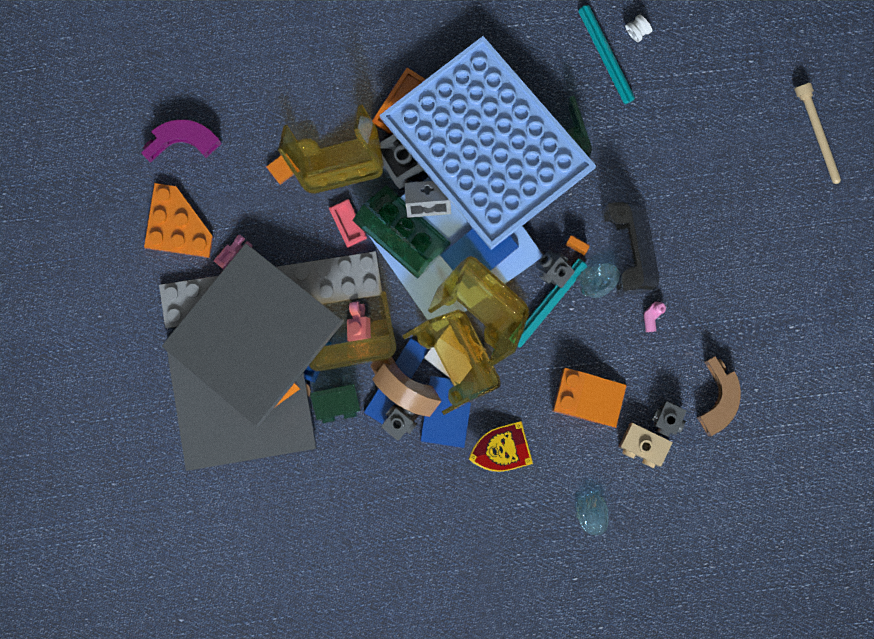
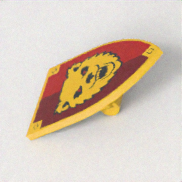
M522 422L498 427L484 434L474 445L468 459L483 469L495 472L509 471L533 464Z

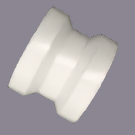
M642 15L636 16L634 22L625 25L627 32L636 42H640L645 34L652 32L651 25Z

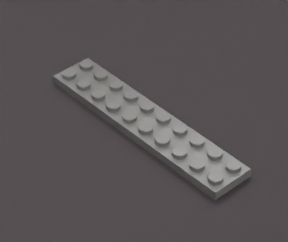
M376 252L276 267L322 305L383 295ZM218 276L159 285L165 328L178 327Z

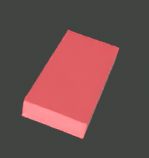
M349 199L329 208L347 248L367 239Z

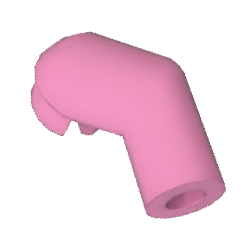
M654 302L645 310L644 322L646 332L657 331L655 320L665 312L666 306L664 303Z

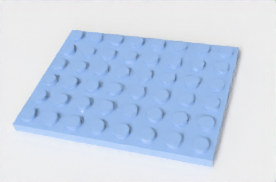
M484 36L380 114V119L491 250L596 168L592 160Z

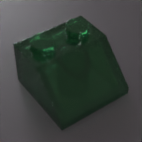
M355 384L310 393L316 419L322 420L323 424L336 421L335 417L344 415V419L357 417L356 412H361Z

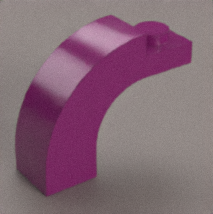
M174 120L161 124L151 132L156 139L147 142L141 153L151 163L170 145L184 142L193 145L207 158L222 143L208 128L197 122Z

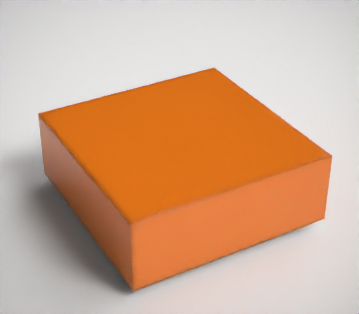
M284 154L266 166L280 185L297 173V170Z
M573 235L569 237L565 244L582 255H585L590 247L589 244Z

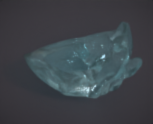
M611 263L600 264L595 267L589 266L577 276L576 281H581V292L585 297L599 298L608 294L619 281L620 272L617 266Z
M592 491L583 498L581 495H578L575 516L579 520L581 527L591 535L603 534L608 526V508L605 500L599 495V491Z

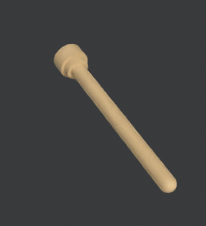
M807 83L794 90L797 97L804 101L832 182L838 184L841 178L812 100V92L814 90L812 84Z

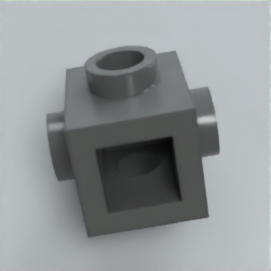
M549 250L535 266L541 273L539 277L548 284L551 282L560 288L565 285L575 272L567 264L568 259L560 252L555 254Z
M667 401L663 402L661 408H657L652 417V420L655 421L653 426L658 428L657 433L669 437L670 434L676 435L677 432L681 433L686 423L683 418L687 410ZM667 417L671 419L670 424L667 423Z
M393 405L385 414L389 418L381 427L399 441L406 432L410 434L417 426L415 420L419 415L399 405L397 407Z

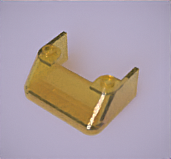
M358 105L354 125L357 139L329 147L320 148L314 140L308 138L297 140L288 125L283 126L278 151L303 189L309 193L316 194L380 177L383 173L384 164L378 131L363 105Z
M472 256L467 257L461 261L437 288L428 311L433 313L443 305L451 306L456 300L486 326L484 339L487 344L494 348L489 361V365L492 367L516 352L529 316V309L520 297L479 260Z
M382 291L378 299L382 320L374 321L370 324L371 338L324 346L309 364V367L315 371H324L391 358L396 351V342L386 292Z
M455 310L429 319L402 335L404 339L417 335L421 346L427 349L435 348L454 386L448 391V399L452 406L443 410V415L455 411L500 387V378L470 320L462 310Z

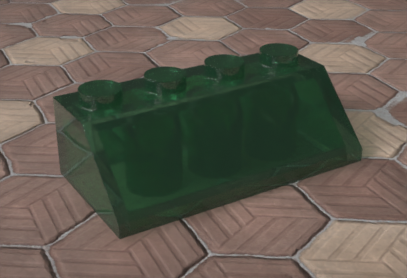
M387 185L366 201L352 220L417 279L432 266L451 244L423 217L408 218L406 202Z

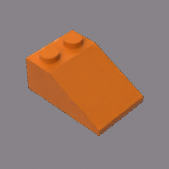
M563 368L552 412L616 428L627 385L588 373Z

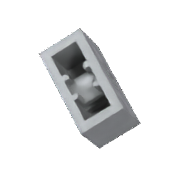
M434 181L405 183V202L408 218L451 214L450 200Z

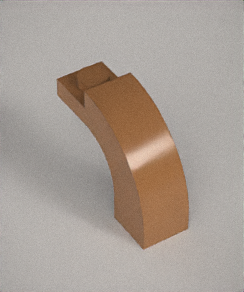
M381 350L370 365L375 373L372 380L390 400L402 408L418 415L430 417L441 403V399L433 386L415 382L407 377L398 368L389 351Z
M716 356L704 363L717 383L718 399L710 410L697 417L707 436H713L720 432L733 420L741 399L740 384L735 371L726 374V366L721 359L717 360Z

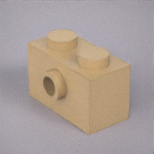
M630 423L619 448L623 449L622 453L633 459L636 455L643 459V464L654 468L655 465L662 466L673 442L634 423Z

